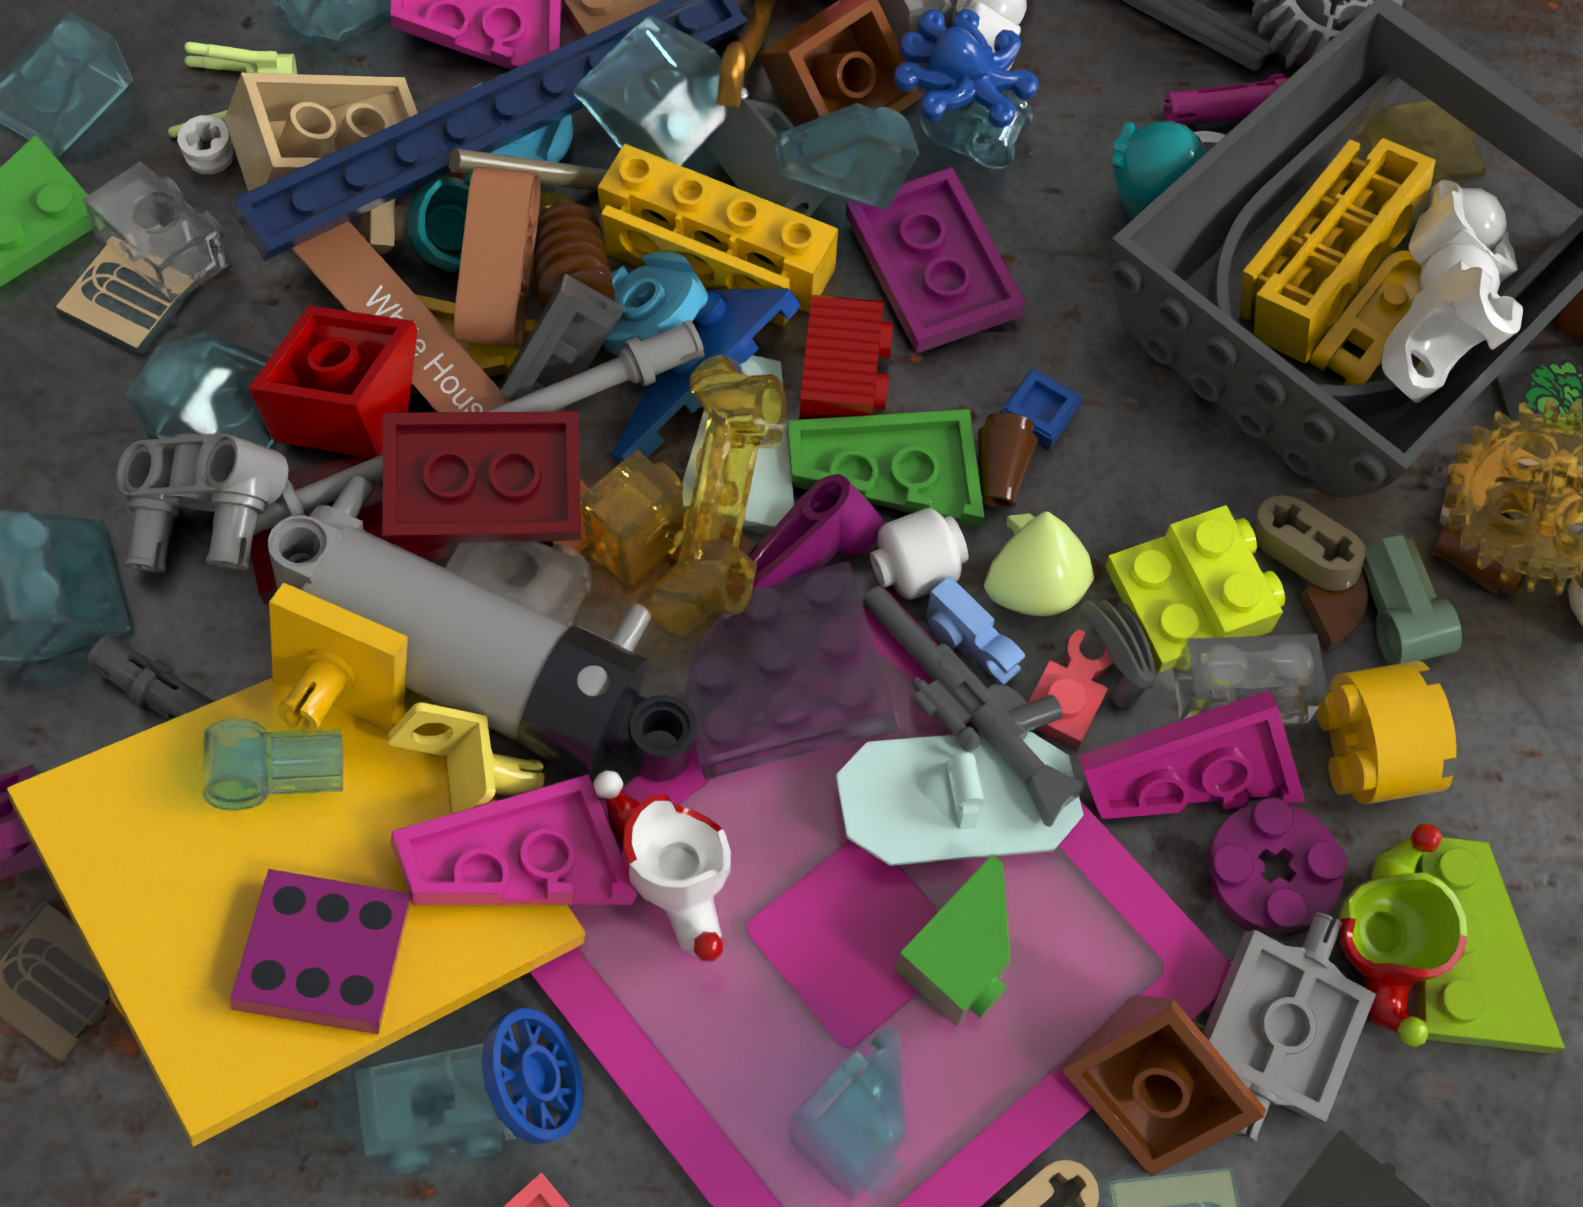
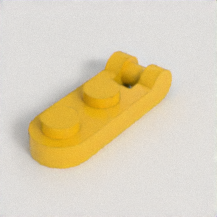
M1402 250L1392 253L1382 262L1321 340L1311 355L1309 363L1323 372L1330 368L1346 379L1344 385L1366 384L1370 382L1382 365L1385 341L1411 308L1413 297L1420 292L1419 278L1422 269L1410 251ZM1347 341L1366 351L1361 359L1342 348Z

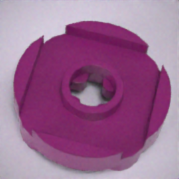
M1278 798L1263 799L1256 805L1243 807L1236 811L1219 828L1207 850L1206 865L1209 862L1208 872L1212 881L1209 887L1213 899L1231 921L1247 931L1257 930L1266 936H1270L1272 933L1287 934L1293 932L1292 935L1306 932L1310 929L1314 913L1328 914L1337 903L1343 888V874L1347 868L1345 851L1336 843L1335 838L1326 826L1316 817ZM1266 854L1272 858L1279 856L1287 863L1286 870L1291 875L1290 882L1281 877L1276 878L1272 883L1265 880L1261 874L1266 865L1259 857Z

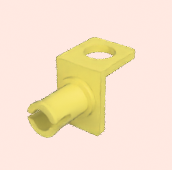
M420 702L414 704L388 733V744L390 746L447 757L452 814L487 804L494 795L512 797L543 788L545 774L531 772H540L544 768L539 760H525L492 752L486 715ZM429 723H443L450 727L445 733L434 736H422L414 732L419 726Z

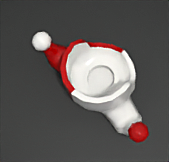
M605 770L599 773L593 782L596 794L601 798H605L609 824L623 842V864L630 883L646 901L659 906L666 912L681 949L691 957L699 958L701 961L714 962L723 954L722 933L715 909L714 895L722 889L731 870V849L724 830L709 817L673 804L666 795H651L640 803L622 790L623 782L617 772Z

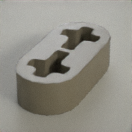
M1280 495L1263 501L1258 508L1254 533L1257 545L1265 553L1322 589L1339 591L1348 589L1356 584L1361 575L1366 549L1362 540L1356 534L1294 496Z

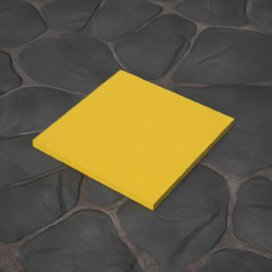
M273 678L7 787L9 799L192 1147L584 944L586 932L568 905H412L410 901L379 1034L231 1010L230 998L268 869L408 893L390 844L391 831L452 814L446 756L390 746L388 744V733L390 731L333 706L330 707L315 733H304L301 731V724L306 717L303 716L295 728L289 726L280 718L277 711L278 706L286 699L292 688L274 681ZM405 689V705L402 717L416 703L436 704ZM429 723L419 726L414 732L422 736H434L445 733L450 727L443 723ZM496 795L488 803L498 801Z

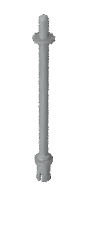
M687 320L679 326L642 341L637 336L624 342L625 348L621 349L618 358L487 412L555 411L627 380L635 384L640 382L645 387L656 382L655 375L696 358H703L705 356L704 348L695 326L690 320ZM383 454L297 490L294 489L292 483L287 479L285 489L282 492L283 496H280L272 504L265 506L262 514H257L253 535L275 527L281 520L290 516H306L316 506L335 502L352 476H363L373 486L383 482Z

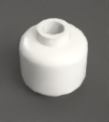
M925 508L881 526L878 531V549L870 552L872 568L880 585L883 588L893 585L894 589L907 600L916 599L931 593L948 576H951L958 582L961 576L962 564L967 563L969 560L964 536L952 516L944 518L932 508Z

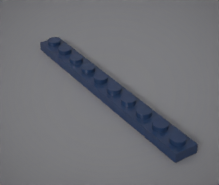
M662 0L233 199L231 211L264 261L451 172L449 156L454 148L491 153L740 33L747 20L734 0Z

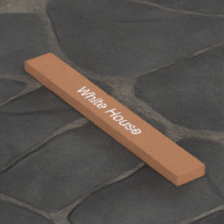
M349 221L291 248L346 311L413 320L418 331L411 384L436 412H487L511 402L500 394V389ZM581 479V541H551L568 561L572 560L616 522L611 512Z

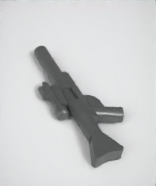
M877 586L870 590L863 598V604L934 681L928 684L919 677L913 680L912 685L917 693L911 699L928 718L936 714L955 734L956 742L966 752L976 749L981 741L980 735L972 727L965 725L971 722L1027 783L1043 824L1051 827L1061 810L1079 796L1083 785L1080 781L1045 765L1023 740L1029 731L1062 718V709L1056 697L1049 695L1027 704L1014 689L1007 685L994 684L986 688L947 644H941L937 647L882 586Z

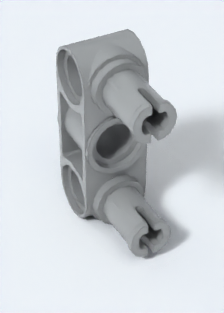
M225 433L206 435L177 434L172 438L139 440L132 443L122 454L116 472L118 489L127 495V500L129 501L128 509L133 512L127 556L124 558L123 565L130 568L136 567L137 570L147 572H165V561L174 519L180 517L181 511L198 510L215 512L210 550L206 563L227 569L248 570L257 514H262L264 507L275 502L285 489L288 479L286 458L278 451Z

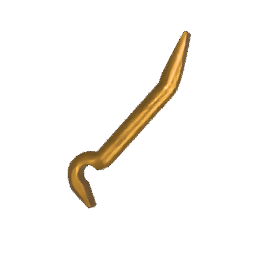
M755 0L748 25L738 42H732L727 46L720 67L717 105L740 108L744 75L766 38L776 0Z

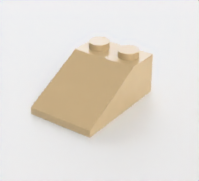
M241 72L224 119L249 192L418 114L405 77Z

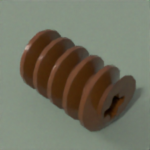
M560 203L545 209L538 216L533 274L535 276L537 299L542 311L565 273L615 302V289L612 285L613 279L607 260V250L604 246L602 227L597 216L586 206L576 203Z

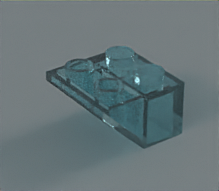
M0 509V660L37 662L94 644L107 634L123 635L131 628L103 520Z

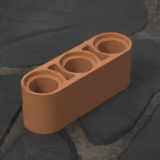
M478 166L472 172L454 313V332L458 342L520 348L526 326L540 207V177L537 172Z

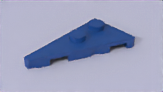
M788 288L706 290L708 292L707 303L699 310L692 321L701 339L705 356L655 375L656 382L648 386L610 455L623 470L633 471L637 464L648 458L665 442L657 431L683 405L690 412L694 413L728 380L729 375L737 366L746 362L759 349L753 341V337L776 314H782L787 319H790L797 312L800 303Z

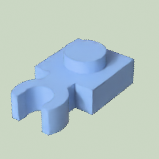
M948 576L931 591L926 618L932 633L942 644H947L951 649L957 647L969 660L975 656L986 673L997 684L1005 685L1020 672L1021 667L1018 663L1025 658L1023 651L1011 639L1000 635L993 628L995 619L951 576Z

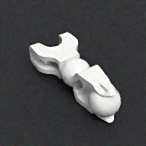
M1447 179L1441 180L1431 188L1429 208L1419 216L1409 243L1410 253L1421 265L1422 269L1419 278L1420 292L1413 297L1411 308L1390 333L1383 349L1382 368L1384 374L1415 403H1420L1441 388L1452 367L1473 346L1486 340L1489 348L1494 350L1520 330L1523 307L1514 298L1509 296L1500 297L1497 294L1500 283L1518 270L1515 252L1509 242V232L1506 231V215L1496 196L1481 188H1461L1457 183ZM1411 354L1421 360L1416 369L1413 366Z

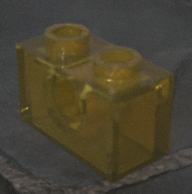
M638 449L580 497L589 555L630 594L636 592L670 562V556L685 538L683 485L680 479L666 464L660 461L653 464Z

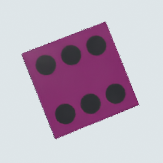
M268 869L230 998L231 1010L379 1034L410 907L411 894Z

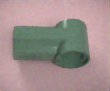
M1403 534L1383 538L1378 543L1365 549L1362 571L1378 610L1376 634L1380 650L1386 661L1390 665L1422 661L1459 651L1462 643V631L1458 614L1448 599L1437 598L1413 538H1405Z

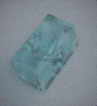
M484 1043L354 1070L365 1157L377 1168L387 1166L389 1175H402L431 1167L430 1157L459 1151L460 1159L464 1160L487 1157L503 1150L501 1141L518 1138L513 1135V1132L507 1128L502 1120L498 1119V1114L490 1101L488 1092H485L483 1068L481 1066ZM501 1052L500 1062L506 1067V1057ZM505 1082L506 1090L512 1101L511 1090L508 1083ZM443 1097L449 1106L453 1108L443 1112V1124L434 1127L426 1116L421 1115L431 1113L434 1110V1099Z

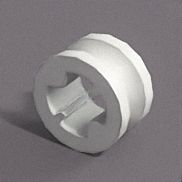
M200 115L189 119L180 128L177 141L187 165L193 171L201 174H215L231 165L236 152L227 125L220 118L211 115ZM211 140V148L202 150L203 142Z

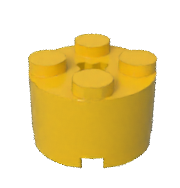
M1412 661L1340 673L1332 679L1329 691L1317 693L1315 698L1316 716L1322 730L1329 731L1334 757L1329 759L1328 771L1331 785L1337 795L1351 794L1358 803L1366 805L1442 792L1450 787L1454 775L1442 777L1444 761L1456 759L1457 744L1454 722L1447 697L1440 683L1427 685L1420 674L1430 670L1424 662Z

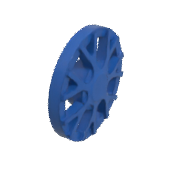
M521 1008L502 1015L491 1025L485 1036L481 1059L485 1092H488L490 1101L498 1114V1119L502 1120L516 1137L533 1144H545L566 1136L574 1128L580 1116L583 1102L582 1076L572 1045L561 1028L540 1011L531 1008ZM516 1023L521 1050H519L511 1029V1025ZM540 1033L549 1042L547 1048L537 1044ZM501 1052L508 1061L506 1067L500 1062ZM559 1069L563 1071L565 1088H560L561 1077ZM505 1082L508 1083L509 1088L513 1094L512 1101L506 1090L504 1084ZM547 1101L560 1116L557 1124L545 1105ZM526 1106L531 1110L533 1124L526 1120Z

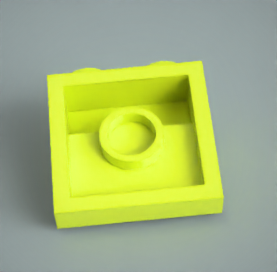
M1227 505L1170 524L1165 536L1108 556L1105 568L1122 602L1131 609L1143 628L1157 673L1271 633L1283 613L1281 607L1285 604V592L1280 579L1273 571L1262 573L1253 556L1257 549V541L1250 523L1245 518L1234 520Z

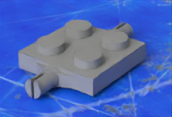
M1320 912L1314 913V919L1302 947L1285 946L1257 930L1244 932L1202 1034L1266 1109L1264 1118L1233 1133L1239 1134L1238 1137L1247 1141L1257 1142V1136L1270 1105L1285 1106L1313 1122L1327 1121L1376 996L1370 990L1347 979L1328 960L1342 927V922L1338 919L1332 920L1333 917Z

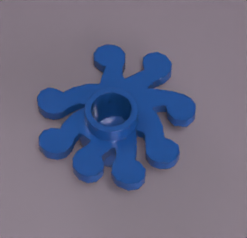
M970 9L961 10L955 15L952 27L946 28L944 27V15L938 10H928L923 13L919 21V33H906L901 40L899 46L900 54L908 61L900 63L895 69L894 85L906 92L913 90L916 86L932 90L924 94L919 104L921 115L924 119L931 122L939 121L944 115L945 110H954L967 106L975 100L989 109L988 121L993 126L998 128L1008 127L1013 123L1016 114L1015 104L999 92L1012 90L1021 100H1029L1035 96L1039 86L1036 75L1030 70H1006L1016 59L1021 47L1019 35L1013 30L1003 29L995 37L994 50L996 52L993 53L992 47L988 45L985 37L978 30L980 17L975 11ZM924 38L933 43H926ZM917 63H928V68Z

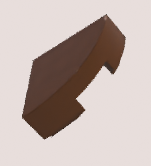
M1361 571L1360 578L1356 584L1348 589L1332 591L1313 585L1305 588L1300 596L1326 651L1332 650L1345 642L1354 632L1365 614L1368 603V587L1363 571Z

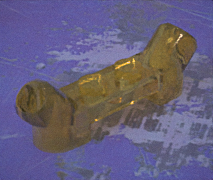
M717 355L704 360L690 377L689 390L709 416L703 444L696 456L697 473L690 505L684 513V535L678 561L644 592V605L650 614L666 631L676 636H687L711 614L738 615L747 607L752 593L757 564L741 552L738 547L758 448H780L786 421V395L778 377L773 374L747 375L738 362L727 355Z

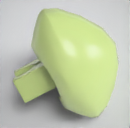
M1048 511L1042 512L1037 517L1030 513L1007 516L1006 526L1013 530L1014 536L1004 545L1003 549L992 561L985 579L984 588L990 600L1011 611L1031 616L1056 615L1079 603L1094 580L1089 554L1079 538L1064 522Z

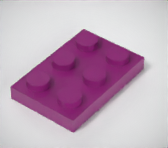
M953 167L846 202V218L916 354L1024 316L1026 302Z

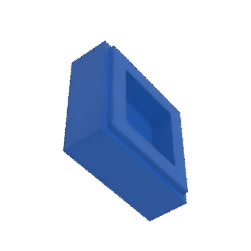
M1031 368L1000 410V413L1017 414L1034 422L1033 434L1038 437L1037 444L1050 451L1079 410L1083 396Z

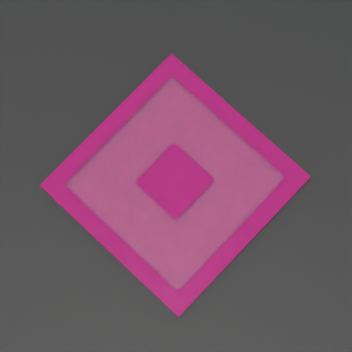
M885 589V591L895 600V598ZM896 601V603L907 613V611ZM865 605L696 731L689 764L681 775L670 781L661 782L647 780L638 775L622 787V790L627 795L638 800L640 803L651 795H666L673 804L709 817L724 830L731 849V870L722 889L714 895L715 909L722 933L723 954L714 962L701 961L699 958L691 957L681 949L666 912L659 906L646 901L637 892L633 905H568L586 932L584 944L529 972L711 1207H981L1093 1108L1061 1069L1064 1062L1131 995L1174 999L1187 1016L1193 1020L1217 999L1231 965L1080 800L1083 817L1054 851L996 856L1003 862L1011 960L1003 977L1000 979L1008 989L991 1010L981 1019L971 1011L956 1026L895 970L900 952L989 857L889 866L846 838L835 776L868 741L955 735L936 714L928 718L911 699L917 693L912 685L913 680L919 677L928 684L934 681ZM908 614V616L918 625V623ZM919 626V628L930 638V636ZM971 722L965 724L967 727H972L977 733H980ZM606 801L601 803V806L609 823ZM611 828L613 836L622 855L623 842Z

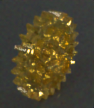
M1547 399L1543 414L1534 415L1531 408L1525 402L1519 403L1518 416L1515 421L1510 420L1506 415L1498 411L1494 413L1492 431L1476 425L1473 428L1472 445L1460 443L1457 447V464H1449L1447 485L1449 486L1446 487L1444 507L1452 509L1449 513L1448 527L1450 530H1463L1459 545L1462 551L1481 547L1477 562L1479 569L1489 567L1495 562L1502 564L1500 582L1502 583L1508 582L1519 572L1526 574V588L1530 592L1535 590L1541 578L1551 580L1552 588L1556 595H1562L1567 578H1575L1583 589V533H1577L1569 528L1572 525H1583L1582 404L1580 401H1575L1567 414H1558L1557 406L1553 399ZM1532 459L1540 464L1524 465L1517 460ZM1508 511L1518 512L1527 518L1511 520L1504 517L1502 513Z

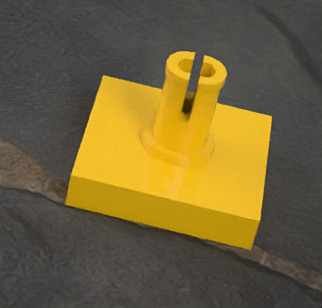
M283 582L269 601L273 680L292 688L286 699L278 706L277 711L280 718L286 724L295 728L304 716L306 718L301 724V731L313 734L320 727L321 721L330 707L333 706L391 731L404 713L408 636Z

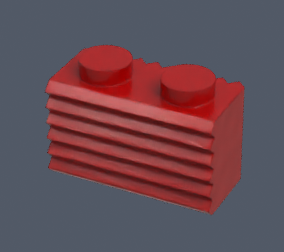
M811 295L799 420L873 415V410L885 411L889 374L877 373L878 358L890 359L893 323L882 322L883 301Z

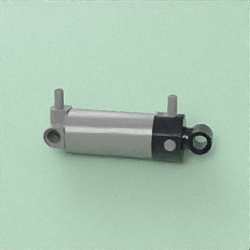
M360 475L350 478L332 507L326 505L316 506L309 517L304 515L290 516L281 520L271 530L268 537V550L277 590L284 582L408 636L406 690L442 707L486 715L489 729L516 741L519 747L581 776L589 774L590 779L597 775L613 750L627 756V761L634 772L644 779L655 782L670 781L681 775L688 766L697 731L695 715L689 706L680 699L668 695L651 696L648 699L639 696L648 662L647 658L634 653L633 650L651 619V614L646 607L640 604L629 605L610 640L578 625L570 627L365 532L363 521L356 517L369 499L374 488L367 478ZM652 731H664L671 734L677 743L669 747H659L647 741L645 735Z

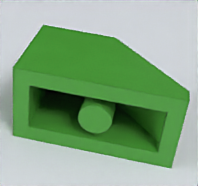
M992 854L900 952L895 970L956 1026L971 1011L978 1018H983L1008 989L1000 980L1011 960L1003 862Z

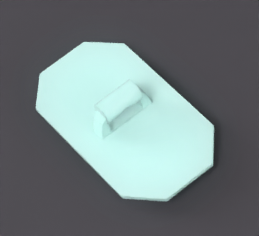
M1029 731L1023 741L1042 762L1075 779L1069 755ZM978 733L981 737L979 746L969 752L964 751L956 742L955 735L868 741L835 776L846 838L889 866L990 857L992 854L995 856L1054 851L1081 820L1083 811L1078 796L1061 810L1051 827L1044 825L1029 792L1027 783L981 733Z

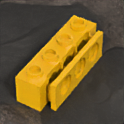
M1382 138L1366 157V160L1362 161L1358 159L1360 143L1350 139L1242 272L1240 317L1251 321L1255 316L1254 336L1268 347L1306 364L1335 322L1382 262L1392 254L1417 222L1419 216L1427 209L1435 159Z
M624 143L598 186L601 221L607 255L638 268L645 265L641 256L658 251L675 252L687 259L706 290L788 288L800 303L799 309L810 312L811 295H821L835 271L838 228ZM649 210L659 213L668 222L656 218L649 212ZM701 231L713 235L720 243L708 239ZM754 253L767 257L774 265L760 260ZM776 314L770 320V322L782 327L788 321L782 314Z

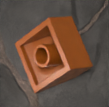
M838 0L757 54L781 105L833 155H839L923 97L918 86L906 92L894 85L895 69L900 63L906 62V60L900 54L899 44L878 0Z

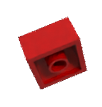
M309 305L248 387L273 441L372 459L382 455L383 413L408 412L418 331L413 320Z

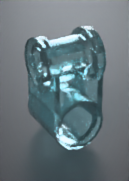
M926 89L925 93L930 92L932 90ZM1001 91L999 93L1010 99L1016 108L1013 123L1008 127L998 128L993 126L988 121L989 109L973 100L967 106L954 110H945L944 115L939 121L931 122L920 115L919 128L924 138L934 145L943 146L974 159L984 167L1004 169L1010 165L1015 156L1014 144L1019 134L1027 131L1033 121V111L1025 100H1021L1013 93ZM992 143L996 144L994 151L990 150Z

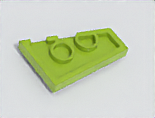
M1442 837V842L1436 851L1422 853L1416 864L1415 873H1428L1442 880L1454 892L1466 915L1468 937L1463 956L1452 970L1438 977L1417 983V1017L1427 1024L1429 1032L1427 1040L1556 1054L1564 1050L1565 1046L1489 842Z

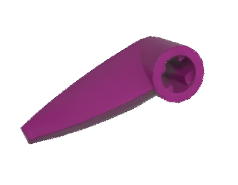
M834 474L822 478L803 495L771 530L741 566L715 602L727 614H731L772 599L810 577L839 553L846 556H855L865 552L878 539V531L883 526V518L847 477Z

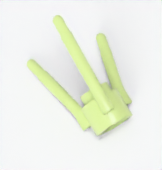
M187 42L184 45L186 52L203 55L186 56L184 62L189 67L246 73L297 74L294 54H277L276 51H252L197 42ZM227 110L211 114V116L220 118L225 122L224 118ZM184 123L170 127L168 135L172 138L178 137V132Z

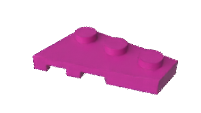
M391 0L390 18L392 28L510 70L560 48L561 0Z
M1270 690L1078 755L1101 819L1180 813L1187 803L1220 801L1223 809L1242 808L1248 806V798L1279 796L1281 800L1288 804L1306 802L1278 705Z
M589 774L391 831L390 844L407 892L411 894L410 901L412 905H633L637 896L636 889L629 881L622 855Z

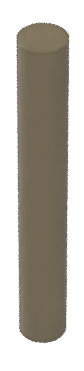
M454 148L449 156V168L453 173L469 174L473 172L476 166L537 172L540 177V184L598 192V186L608 171L607 169Z

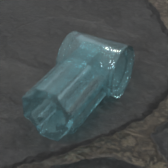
M227 719L211 724L204 732L203 797L213 807L223 810H244L260 805L266 800L267 795L343 792L341 729L317 730L313 734L302 731L266 732L265 728L257 722L247 719Z

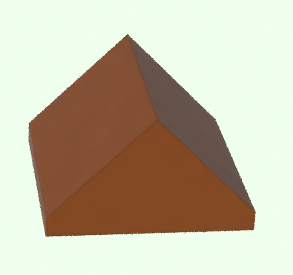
M1131 995L1064 1062L1061 1069L1151 1177L1264 1118L1266 1111L1265 1107L1174 999Z

